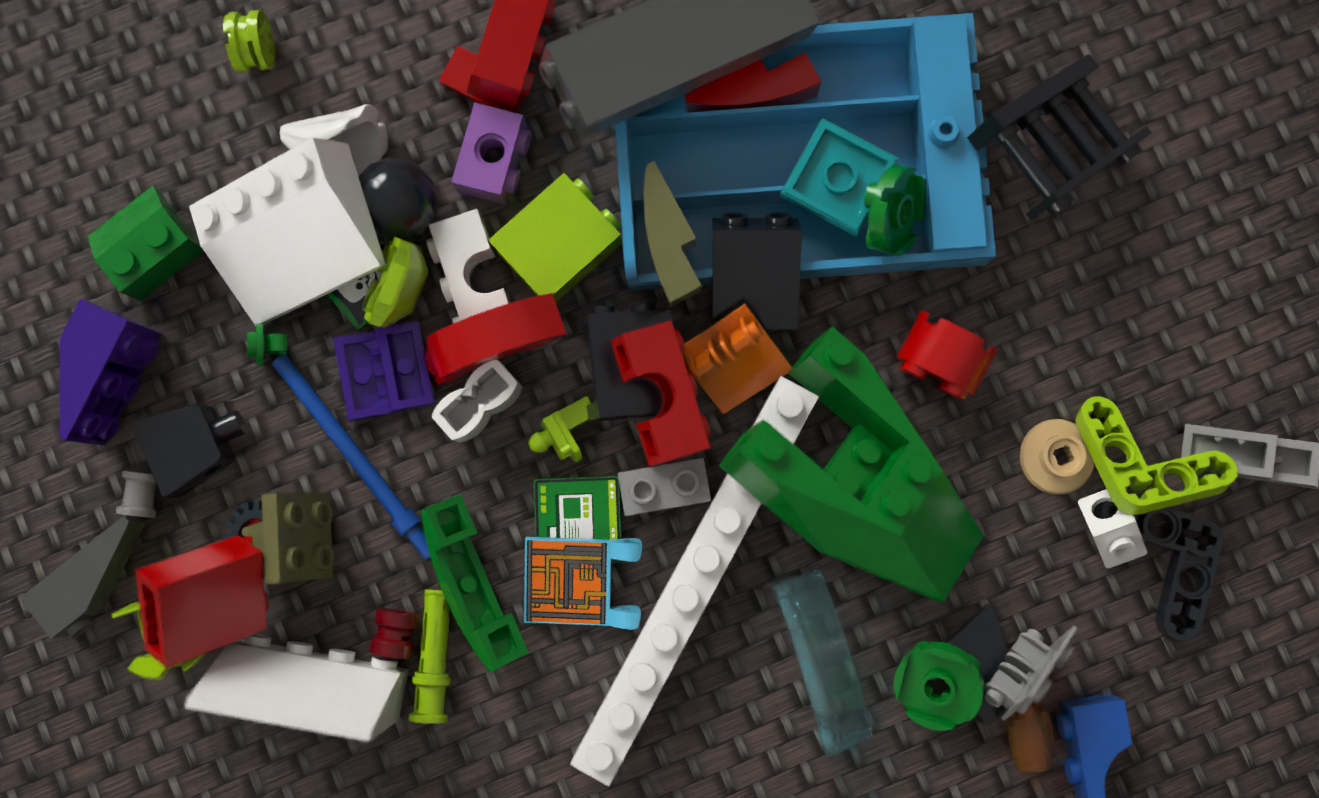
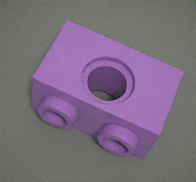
M474 102L451 181L458 193L506 205L509 194L514 195L516 193L520 180V170L516 169L520 154H527L531 141V131L527 130L528 127L522 114ZM493 148H500L505 151L504 156L498 162L488 163L484 161L486 153Z

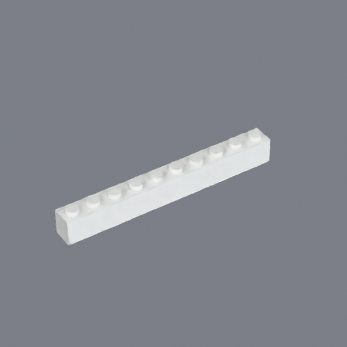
M780 376L752 427L765 419L794 444L819 396ZM726 473L570 763L571 766L607 786L611 784L762 503L728 473Z

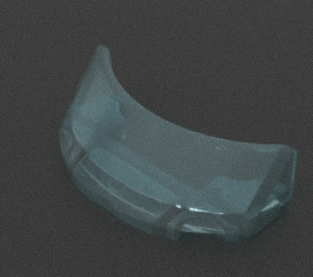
M818 569L773 583L771 586L776 602L781 608L785 626L788 628L813 709L812 713L818 727L817 734L822 750L827 757H830L872 736V731L851 653L821 570Z

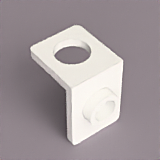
M1107 489L1078 500L1079 507L1106 568L1123 564L1147 554L1133 515L1124 513L1119 509L1114 516L1107 519H1100L1093 515V510L1098 504L1106 500L1113 502Z

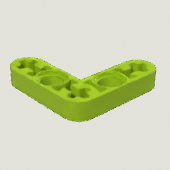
M1097 396L1087 399L1076 415L1077 429L1115 506L1124 513L1140 515L1215 496L1225 492L1237 478L1238 469L1236 463L1230 456L1220 451H1206L1147 466L1118 407L1108 398ZM1092 412L1097 418H1105L1103 425L1099 419L1090 418ZM1114 446L1121 449L1126 455V462L1116 463L1111 461L1106 456L1105 448ZM1208 467L1212 472L1219 471L1222 475L1220 478L1216 474L1205 475L1199 481L1197 478ZM1173 474L1181 478L1184 482L1185 490L1177 492L1167 487L1163 479L1164 475ZM1151 483L1152 489L1145 491L1140 499L1136 494H1128L1126 492L1129 486L1133 491L1145 490Z

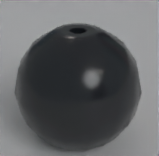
M386 158L371 163L358 176L379 244L389 245V242L393 241L394 237L410 243L415 242L423 237L430 229L429 225L435 222L439 203L437 190L432 179L417 164L402 159Z

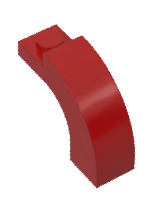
M553 293L519 300L478 313L426 338L427 345L424 346L426 351L425 361L429 372L434 375L437 386L451 383L486 362L547 346L565 335L566 331Z

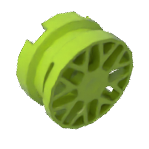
M260 9L251 10L248 12V15L244 16L239 12H230L228 15H225L223 32L225 34L228 33L229 42L225 46L234 70L238 73L249 72L252 67L258 66L261 70H271L275 64V45L272 29L265 12Z

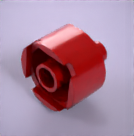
M920 311L896 356L897 359L902 361L899 370L920 381L922 379L925 380L927 375L940 381L936 389L955 399L965 400L967 395L974 396L998 349L995 346H990L984 350L982 346L986 340L942 318L939 319L938 323H929L926 320L930 313Z

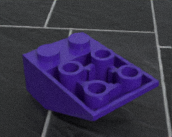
M80 298L60 337L61 439L104 446L106 441L116 434L120 426L119 416L126 402L131 401L136 395L140 385L138 379L145 365L149 364L158 352V340L161 333L122 314Z

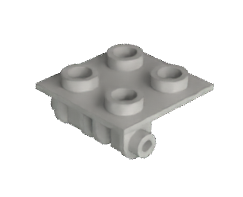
M1072 626L1050 646L1042 642L1044 640L1043 635L1034 629H1028L1027 632L1020 633L1017 641L1005 656L1006 662L1000 663L998 670L985 686L987 693L984 699L994 707L1003 705L1006 708L1001 716L1002 720H1006L1016 711L1023 714L1033 701L1038 703L1052 684V681L1047 677L1055 666L1060 668L1074 649V646L1069 641L1077 630L1075 626Z

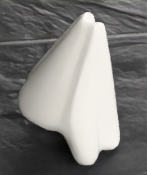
M370 104L347 111L288 123L280 127V139L289 149L298 146L312 137L348 143L358 176L371 163L380 161L388 149L386 126L384 123H378L379 112Z

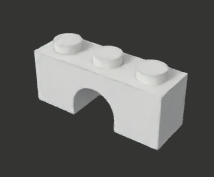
M478 209L429 225L433 238L426 240L433 262L435 264L441 262L446 276L439 279L441 289L447 303L454 301L458 317L452 318L453 323L511 303L509 295L504 288L490 293H479L471 288L470 276L475 266L482 261L496 257L493 247L488 241L490 238L483 217Z

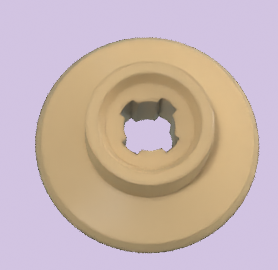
M1062 419L1043 421L1026 434L1021 444L1020 463L1022 470L1031 484L1043 492L1056 495L1074 492L1081 488L1093 473L1095 464L1075 423ZM1064 448L1063 451L1068 460L1059 465L1053 454L1055 450Z

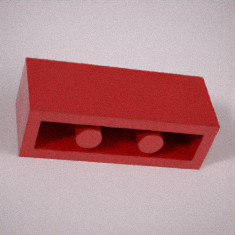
M494 1L466 93L511 109H515L519 95L528 97L535 75L534 72L528 71L531 59L539 61L546 37L539 35L541 24L549 26L556 1Z

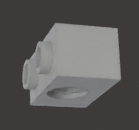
M704 458L618 473L625 516L711 501Z

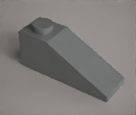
M121 517L20 597V600L50 639L66 636L74 639L85 633L95 624L92 618L105 608L146 524L143 517Z

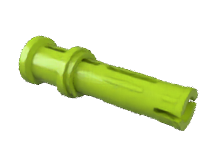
M425 589L419 671H416L414 676H412V684L416 685L414 712L409 713V721L440 724L447 723L448 715L444 713L446 687L451 683L449 673H445L450 607L442 590Z

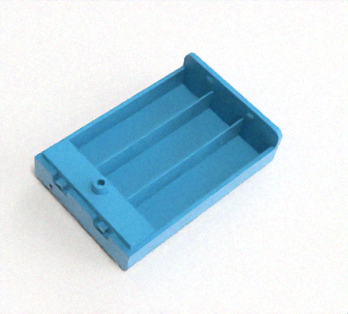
M973 13L818 25L807 39L761 59L767 71H770L806 52L821 80L818 96L799 104L687 113L684 95L694 91L691 90L615 124L624 265L630 291L662 289L649 248L644 213L646 164L655 161L696 237V246L686 250L684 254L702 286L713 285L712 218H722V214L728 212L745 213L748 215V218H765L767 213L785 212L791 214V218H798L802 228L800 279L987 265L996 257L992 209L991 205H986V197L990 195L989 178H984L983 173L987 168L986 146L977 151L967 139L983 123L981 100L976 99V92L980 91L979 73H974L978 60ZM822 118L898 157L899 160L896 165L913 167L917 169L914 172L915 175L923 176L927 195L925 215L923 221L915 220L911 233L918 234L913 246L905 254L897 256L867 248L866 234L868 231L869 215L857 237L780 197L783 187Z

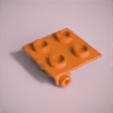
M746 304L740 306L684 344L685 351L682 355L687 372L693 375L694 379L698 381L722 414L727 413L774 383L780 376H785L792 368Z

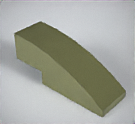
M655 161L646 164L645 224L649 248L659 282L670 306L673 307L702 291V285L684 254L686 250L696 246V237Z

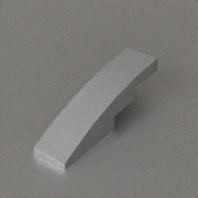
M1185 424L1180 458L1206 451H1220L1230 456L1236 463L1238 469L1237 477L1319 490V443L1278 438V435ZM1209 467L1205 470V471H1207V472H1212V471L1209 469Z

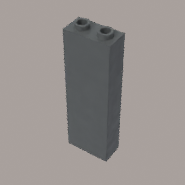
M648 0L545 44L541 59L542 63L539 64V69L549 89L555 88L562 101L559 108L564 122L569 129L575 128L582 140L807 39L818 26L820 20L809 0Z

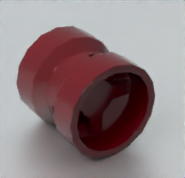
M377 608L375 623L378 626V634L371 638L369 652L383 657L411 659L414 644L410 640V636L418 628L420 615L398 609Z

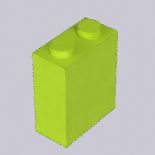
M563 173L488 241L536 296L553 293L555 302H558L622 244V237L618 232L622 225L608 209L600 212L591 202L594 195L579 178L572 182Z

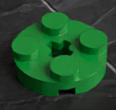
M894 165L884 172L878 183H870L864 196L865 207L869 209L868 231L866 234V246L868 249L901 256L915 243L918 234H913L911 231L915 220L923 221L927 196L923 176L914 174L917 169Z
M918 642L910 652L904 655L894 676V693L897 700L900 698L901 703L907 709L906 714L915 723L932 730L947 731L954 729L955 725L962 724L966 720L968 723L977 715L984 697L985 683L981 674L980 662L976 657L949 643ZM941 678L945 680V683L950 686L951 690L944 689L942 695L933 692L934 686L927 683L929 679Z

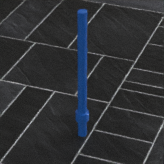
M286 354L277 357L272 362L273 367L392 517V526L401 537L407 536L425 561L429 560L431 557L424 530L420 526L421 519L412 508L407 509Z

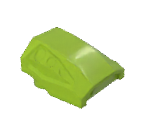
M394 237V240L390 241L389 245H385L382 254L386 266L377 270L381 272L379 281L374 279L371 282L362 307V311L366 312L364 318L370 324L382 328L389 324H395L401 318L414 312L429 273L421 246Z

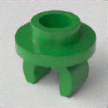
M256 323V332H247V357H256V366H263V354L287 355V334L263 335L262 323Z

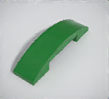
M456 495L422 509L421 514L425 538L437 579L454 618L479 659L491 672L529 653L512 613L503 615L470 537L477 534V531L462 495Z

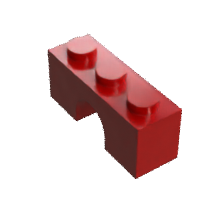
M672 320L627 332L611 340L623 382L645 378L655 383L662 395V406L659 413L648 421L636 424L648 465L661 464L710 448L708 438H710V427L706 417L699 412L695 399L697 396V384L693 375L687 372L682 356L685 351L684 342L679 331L674 330Z

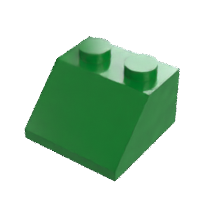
M154 185L88 236L95 262L120 293L139 301L146 298L204 252L197 237Z

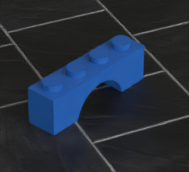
M1103 694L1059 701L1061 714H1057L1056 724L1061 739L1063 741L1066 740L1069 757L1064 758V770L1069 784L1074 785L1075 797L1106 798L1105 777L1109 765L1122 750L1132 745L1125 699L1112 694Z

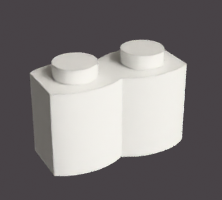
M498 359L486 362L471 374L465 388L453 391L439 402L432 414V418L451 440L459 443L468 441L477 436L486 427L491 415L500 413L510 407L519 397L523 386Z

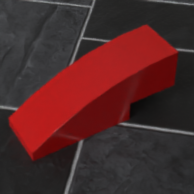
M806 52L770 71H767L762 60H758L684 95L685 110L687 113L795 105L818 96L821 80Z

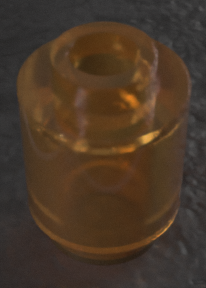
M1031 704L1023 714H1020L1018 711L1014 712L1006 719L1011 759L1016 761L1017 770L1022 772H1041L1052 769V759L1056 757L1050 713L1041 711L1039 704Z

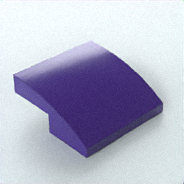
M419 321L390 325L385 328L377 327L376 331L333 338L348 422L434 404Z

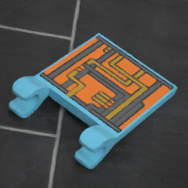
M526 537L524 623L600 625L630 630L638 628L641 619V609L639 606L621 605L611 607V559L629 562L638 561L642 554V541L638 538L608 540Z

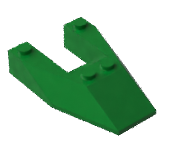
M832 326L809 344L788 372L804 388L819 396L818 400L852 428L824 470L765 419L741 435L719 467L819 552L934 601L944 602L984 536L945 473L866 355Z

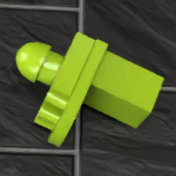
M585 396L542 419L541 427L544 431L536 432L530 437L528 442L529 448L533 452L542 453L547 451L548 447L553 446L560 460H564L569 456L574 462L582 460L581 451L570 432L588 422L587 405L591 404L589 398Z

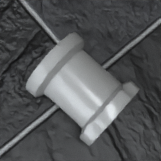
M123 471L122 478L126 482L122 505L117 506L116 513L156 518L157 511L153 509L157 483L153 474Z

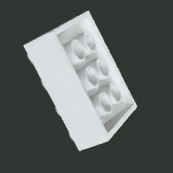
M312 137L189 206L201 247L255 326L256 323L264 325L386 266L348 143Z
M253 634L225 646L187 697L185 708L371 741L399 720L409 669L397 667L398 660L373 656L371 662L355 659L356 653L348 650L330 649L329 654L312 652L314 645L309 643L287 641L285 647L270 644L271 637Z

